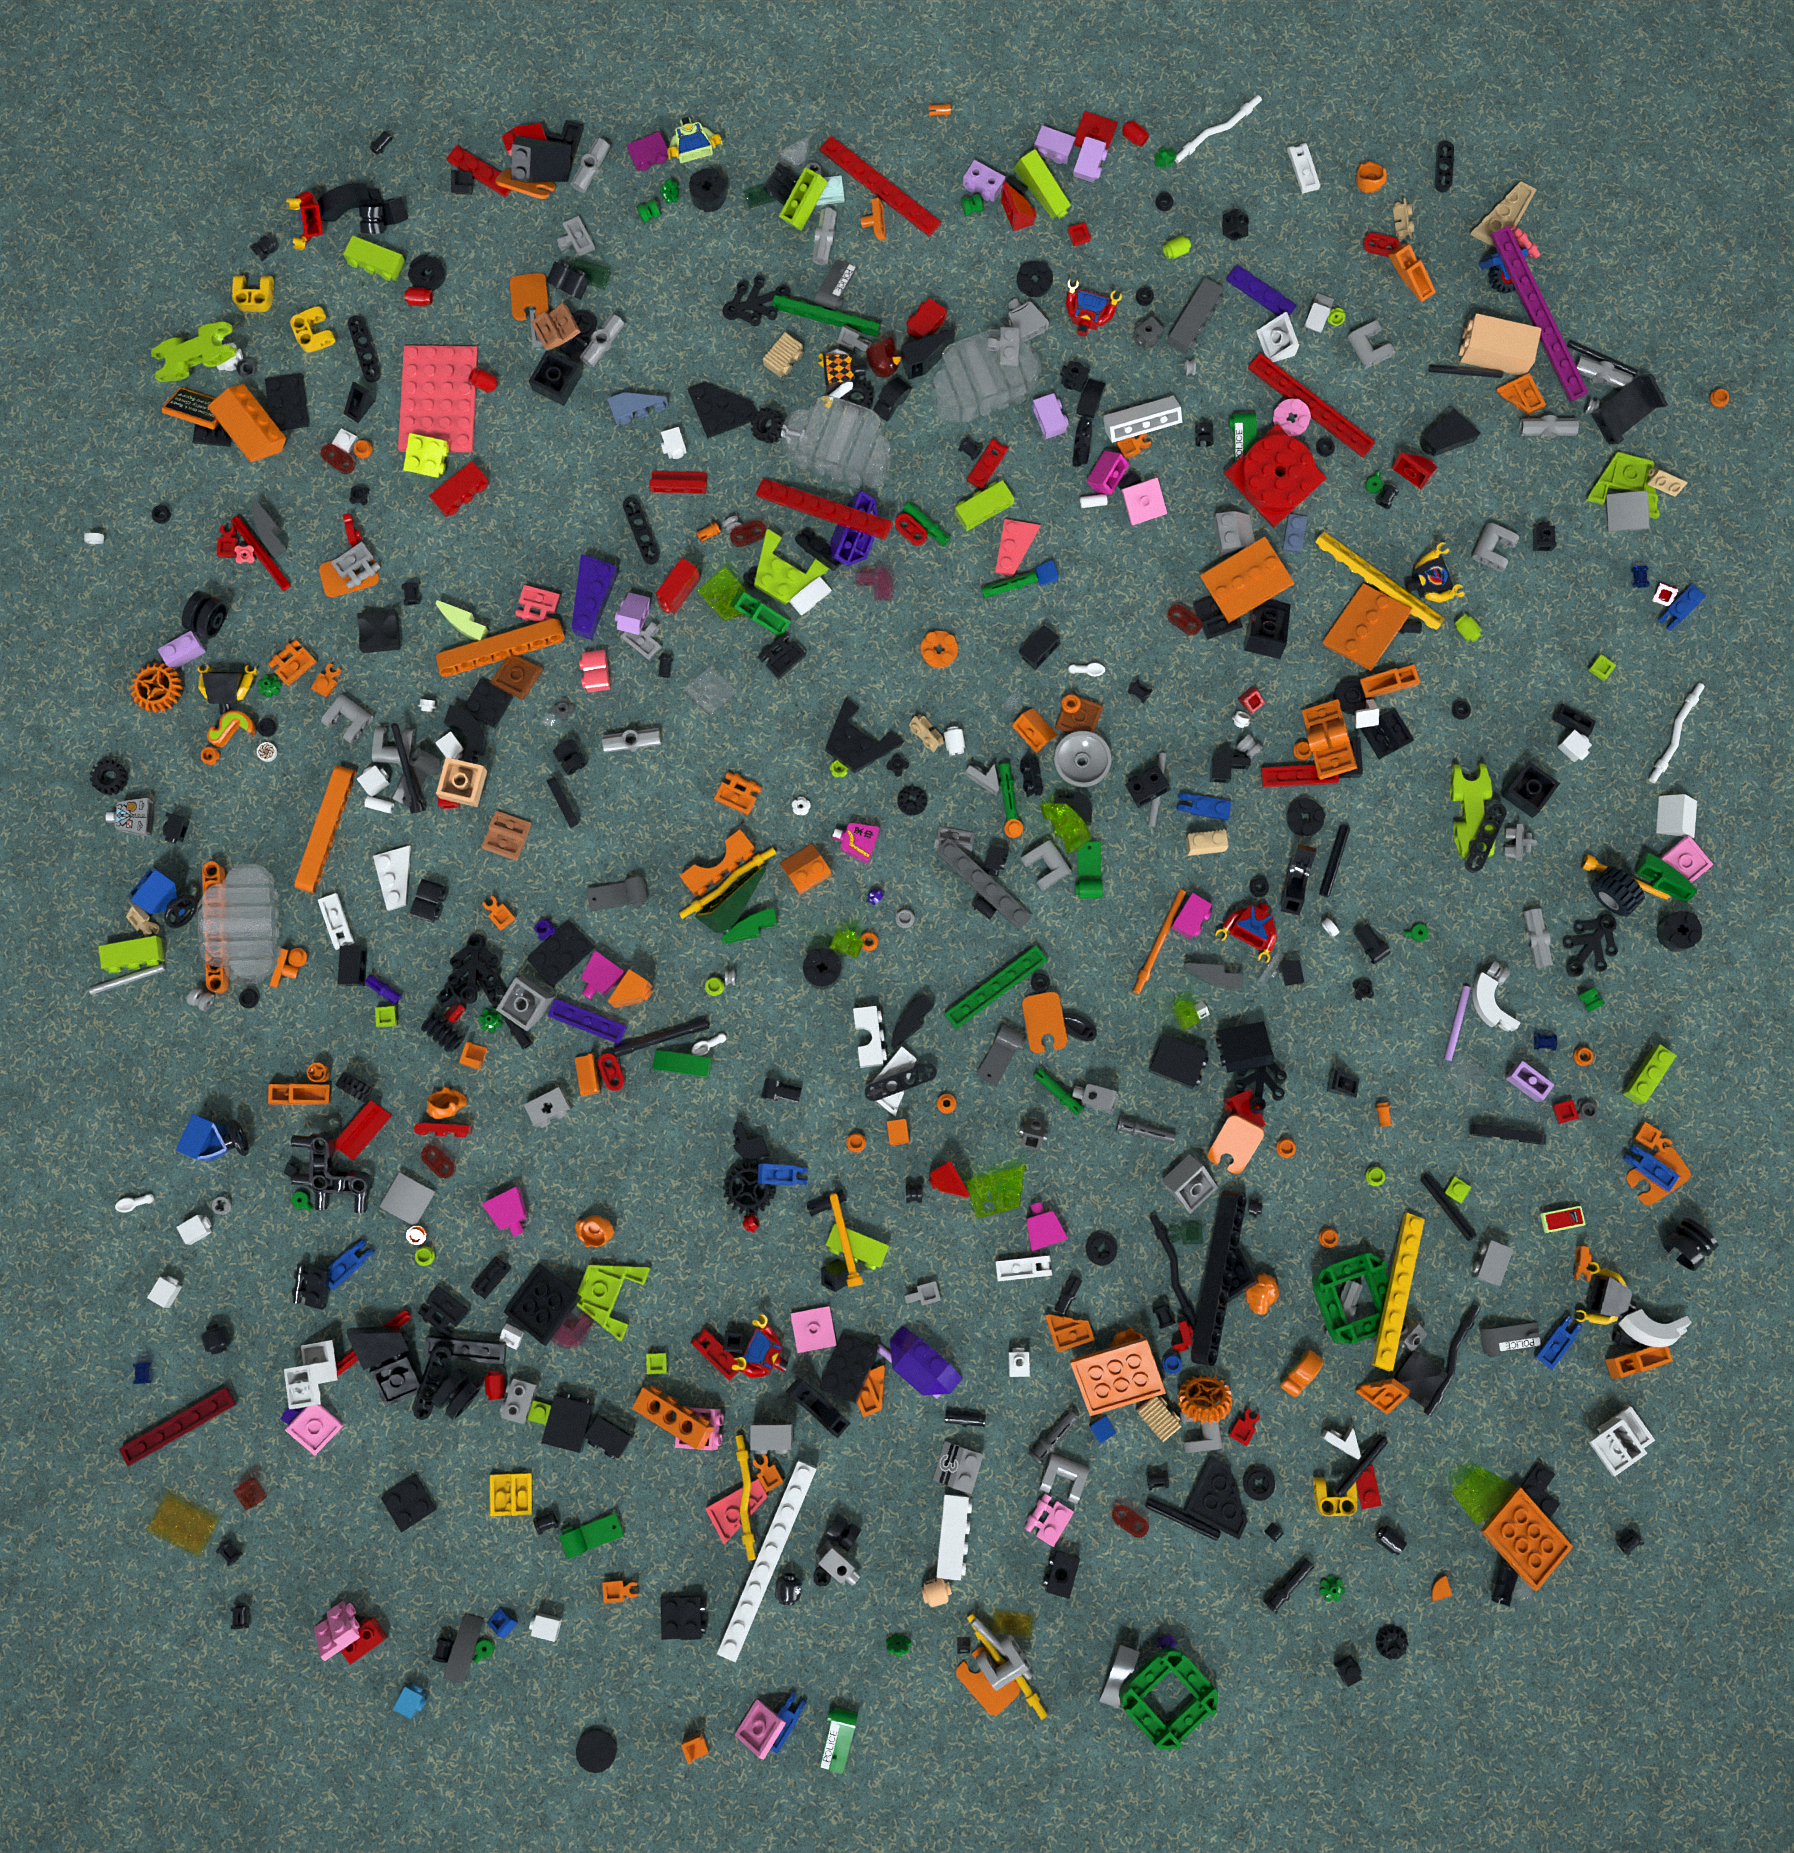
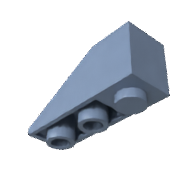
M624 392L607 398L616 424L621 425L628 424L631 419H634L632 412L636 411L638 418H644L648 415L646 407L653 405L655 412H661L665 409V405L668 406L665 396Z

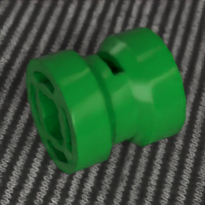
M979 193L971 198H961V206L965 217L973 212H983V204Z
M653 199L649 200L645 205L640 204L636 206L643 223L649 222L651 218L660 216L659 209Z
M1596 987L1578 995L1579 999L1585 1002V1009L1588 1013L1605 1004L1604 1000L1597 996L1598 990Z

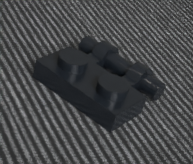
M779 162L775 166V169L780 172L779 175L776 172L771 173L763 189L784 206L799 176L793 175L787 166H783ZM785 178H787L792 184L789 185L785 181Z
M783 633L780 637L777 636L774 642L768 648L765 647L761 650L762 653L757 657L761 662L767 658L770 660L766 667L778 680L806 656V653L794 640L788 645L785 643L790 638L786 633ZM779 647L782 648L783 650H781L776 656L773 654V652L776 651Z
M297 1264V1270L294 1271L295 1287L292 1288L293 1303L299 1304L301 1303V1297H305L304 1305L321 1310L326 1308L330 1270L311 1266L307 1272L305 1271V1264ZM303 1280H307L306 1289L303 1288Z
M438 1286L426 1301L431 1306L429 1311L422 1307L418 1314L423 1317L422 1320L426 1323L429 1322L433 1325L439 1334L449 1337L453 1331L448 1328V1325L451 1323L457 1327L470 1311ZM436 1312L445 1318L442 1322L434 1316Z

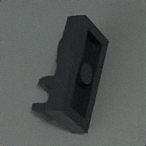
M195 424L192 441L194 444L231 447L232 438L223 427L216 426L215 429H210Z

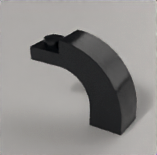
M352 183L329 190L317 202L319 204L321 221L334 222L350 209L359 208V205L364 204L377 205V203L382 202L379 189L367 188L365 183Z
M449 705L444 724L449 728L465 733L467 748L462 761L477 764L478 757L476 756L484 757L486 751L484 732L470 713L459 707Z
M1301 844L1297 845L1287 872L1281 901L1282 912L1300 915L1305 901L1308 876L1317 848Z
M800 1377L785 1391L836 1438L851 1424L831 1403Z

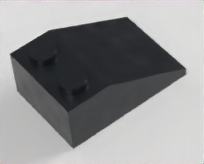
M516 136L512 144L511 180L528 183L568 182L571 145Z
M1269 599L1252 609L1245 636L1244 651L1281 659L1287 645L1291 604Z

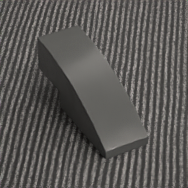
M253 499V516L258 533L272 556L277 558L287 550L276 537L282 531L258 501Z
M1184 964L1185 971L1207 984L1226 990H1243L1244 974L1224 973V965Z
M468 1614L464 1615L443 1679L461 1684L466 1681L484 1619Z
M1120 1642L1118 1643L1099 1702L1119 1708L1121 1703L1118 1694L1133 1674L1140 1653L1138 1649Z

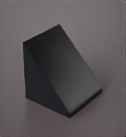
M287 1163L284 1174L291 1178V1174L298 1173L300 1169L291 1163Z
M1273 1522L1264 1531L1275 1543L1284 1534Z
M957 1637V1654L970 1653L969 1637Z

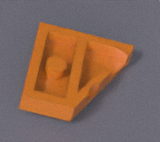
M1045 1315L1056 1352L1095 1340L1089 1321Z
M884 1365L870 1371L857 1402L863 1418L882 1410Z
M1392 1378L1359 1385L1355 1392L1382 1412L1388 1414L1408 1396L1410 1390Z

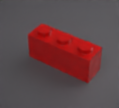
M471 461L431 493L429 497L445 517L453 516L458 512L462 504H468L477 492H483L489 482L481 470Z

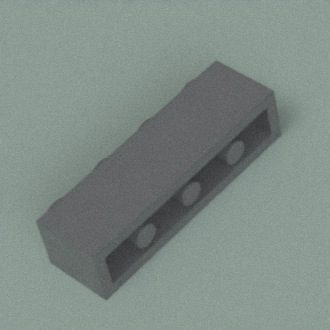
M1204 278L1169 335L1167 344L1184 354L1189 349L1193 350L1197 343L1195 338L1197 335H1202L1206 328V325H1204L1206 320L1210 321L1215 313L1214 307L1221 304L1224 298L1222 295L1224 288Z

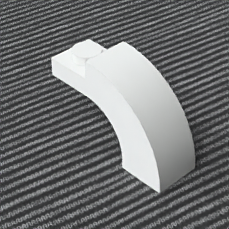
M1481 972L1474 981L1472 991L1473 1003L1477 1013L1490 1027L1499 1023V1027L1507 1032L1509 1030H1516L1520 1022L1500 1010L1495 1002L1494 992L1499 982Z
M1641 1309L1625 1316L1619 1325L1630 1337L1642 1344L1652 1347H1666L1673 1345L1681 1335L1686 1333V1328L1692 1322L1686 1316L1669 1324H1660L1651 1320Z

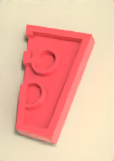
M1004 519L995 573L1014 576L1041 525Z
M759 1478L751 1482L748 1504L749 1517L768 1497ZM743 1487L705 1508L724 1545L742 1526L740 1504Z

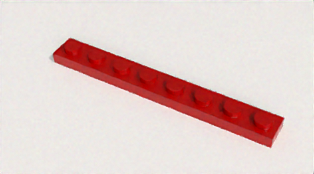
M830 136L819 148L821 153L928 237L941 225V221L834 137Z
M1260 353L1249 365L1248 370L1286 399H1299L1305 403L1314 421L1362 458L1375 445L1376 442L1263 354Z
M764 478L755 493L757 497L882 540L886 539L893 525L890 520Z

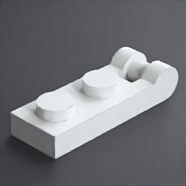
M1302 143L1298 147H1288L1287 151L1301 193L1318 190L1320 183L1307 144Z
M334 893L318 899L335 950L340 949V946L346 944H354L355 942L338 894ZM343 932L345 937L339 939L337 934Z
M1050 1256L996 1261L997 1281L1052 1276V1269L1050 1270L1049 1262H1051ZM1036 1263H1041L1042 1271H1036Z

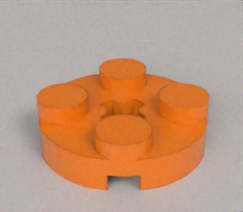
M945 631L929 632L923 639L920 652L922 658L929 666L944 668L956 659L958 645L953 635ZM942 645V648L945 650L941 651L940 654H937V651L934 650V647Z

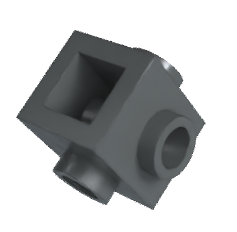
M1151 316L1145 322L1141 321L1136 325L1133 336L1134 341L1138 346H1142L1144 350L1149 347L1152 348L1162 338L1164 329Z
M1027 1118L1025 1125L1021 1124L1019 1136L1022 1137L1020 1147L1040 1151L1041 1144L1046 1142L1048 1131L1045 1130L1046 1122Z
M1405 1316L1403 1320L1398 1347L1402 1350L1406 1348L1413 1352L1427 1336V1333L1419 1323L1408 1316Z

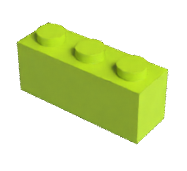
M805 167L779 217L787 224L802 231L828 181L818 173Z
M353 235L343 253L350 266L354 268L362 267L369 274L377 273L387 281L391 279L397 281L406 263L402 254Z
M1003 480L999 483L994 482L985 491L976 492L968 501L963 500L959 502L955 508V515L967 532L1013 505L1014 497Z
M158 936L98 946L101 969L109 973H119L122 968H128V970L139 969L140 965L144 964L156 966L159 965L160 961H165L162 938Z
M1661 1044L1654 1046L1622 1094L1637 1105L1645 1104L1677 1055Z
M834 1223L826 1246L829 1247L828 1251L839 1255L840 1252H844L837 1225ZM846 1228L854 1262L857 1263L859 1259L866 1262L864 1266L876 1270V1267L881 1268L889 1246Z

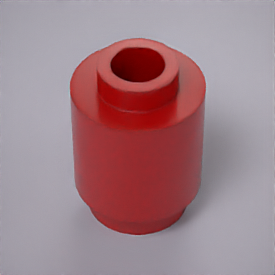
M1134 120L1128 121L1122 128L1123 136L1135 146L1142 147L1150 136L1147 130Z
M408 287V290H405L404 298L409 306L427 307L432 305L433 293L432 290L423 287Z
M473 368L468 379L473 386L487 393L494 391L498 383L496 376L481 368Z
M500 1370L488 1371V1375L484 1376L486 1396L488 1395V1400L503 1399L504 1393H506L504 1374H500Z

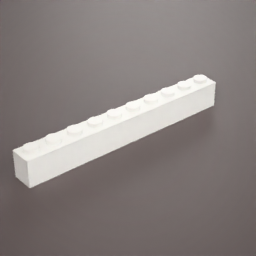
M798 1460L717 1652L718 1655L736 1662L817 1467Z

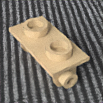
M1403 198L1404 204L1397 202L1393 207L1394 220H1401V222L1395 223L1396 236H1398V239H1404L1409 235L1410 239H1412V232H1415L1413 220L1410 221V215H1413L1412 206Z
M1657 468L1650 469L1648 472L1651 479L1647 483L1648 485L1674 497L1688 483Z
M919 714L917 717H913L909 724L911 731L918 735L925 747L931 749L934 753L938 746L940 747L945 743L944 737L936 729L931 732L929 731L933 725L925 716Z

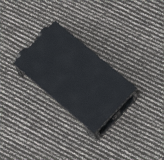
M1643 374L1592 412L1591 415L1609 445L1619 444L1624 440L1622 435L1654 409L1666 407L1668 403L1665 400L1664 393L1661 392L1657 385L1656 378L1652 374Z

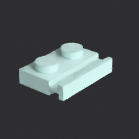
M842 176L824 177L828 183L816 205L845 202Z

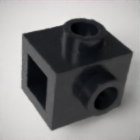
M1233 209L1223 214V235L1234 241L1248 236V215L1239 209Z
M1070 360L1068 366L1064 365L1060 376H1062L1061 384L1069 390L1074 389L1081 393L1089 378L1090 369L1084 367L1080 362Z

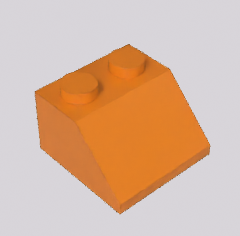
M812 844L779 863L799 895L832 876L831 870Z
M629 969L607 1002L614 1008L642 1003L644 999L647 1001L653 992L651 990L652 985L649 981Z

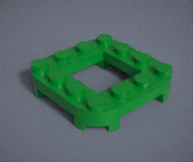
M1372 1253L1358 1255L1323 1267L1312 1277L1313 1291L1327 1331L1332 1340L1337 1344H1355L1378 1335L1389 1285L1384 1269L1388 1266L1384 1260L1382 1261ZM1364 1275L1377 1313L1347 1323L1335 1286Z
M1167 1646L1158 1651L1123 1685L1118 1694L1121 1706L1126 1714L1160 1750L1180 1749L1183 1746L1181 1742L1209 1715L1214 1717L1217 1713L1218 1692L1181 1650L1172 1646ZM1172 1671L1195 1697L1165 1725L1142 1699Z

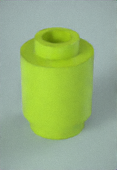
M1184 235L1167 241L1163 245V252L1166 258L1175 259L1189 253V248H1191L1190 240L1188 237L1185 238Z
M1465 614L1455 622L1457 631L1467 642H1475L1482 636L1480 633L1482 631L1481 627L1471 616L1469 617Z

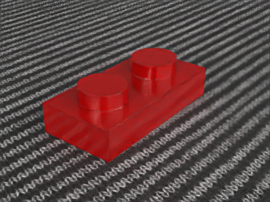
M1369 1465L1356 1481L1362 1510L1382 1506L1373 1465Z

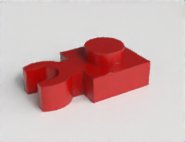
M350 513L342 515L348 541L354 547L359 544V540H362L359 529H355L353 517Z
M221 525L220 532L223 538H217L216 556L218 558H236L235 547L238 546V539L233 538L236 535V528L231 525V530L226 532V527Z
M1250 1408L1244 1411L1243 1421L1239 1418L1236 1420L1228 1435L1246 1447L1256 1431L1252 1424L1260 1419L1259 1414H1256L1253 1419L1249 1417Z

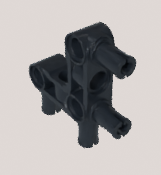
M313 1133L310 1136L293 1135L291 1147L309 1148L310 1166L309 1174L292 1173L291 1185H307L315 1193V1210L324 1211L328 1208L327 1198L328 1193L353 1195L354 1212L365 1213L366 1197L370 1192V1185L372 1183L371 1176L361 1171L341 1172L334 1169L332 1166L334 1140L330 1133ZM319 1140H323L326 1146L320 1145ZM318 1177L323 1178L325 1184L321 1183L318 1180ZM357 1180H361L364 1186H360Z

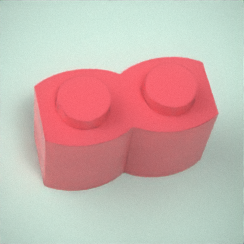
M599 650L582 653V659H579L580 669L584 670V676L581 677L582 687L586 688L588 693L610 690L605 651Z

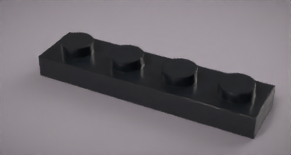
M427 1335L425 1338L424 1357L430 1356L435 1345L443 1343L448 1346L451 1352L450 1359L496 1364H503L505 1362V1342ZM441 1350L439 1353L437 1352L439 1358L441 1355H445L444 1350Z

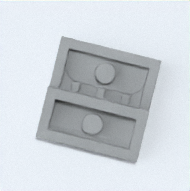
M1648 491L1607 495L1609 532L1650 529Z
M399 1172L379 1207L414 1226L418 1223L435 1191Z

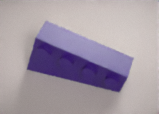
M582 554L571 628L575 635L592 640L618 576V570L614 565Z

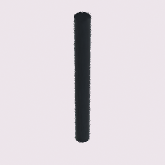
M1570 340L1567 347L1598 361L1610 362L1614 365V368L1629 373L1634 377L1637 374V369L1575 341Z
M1429 365V372L1493 378L1503 377V371Z

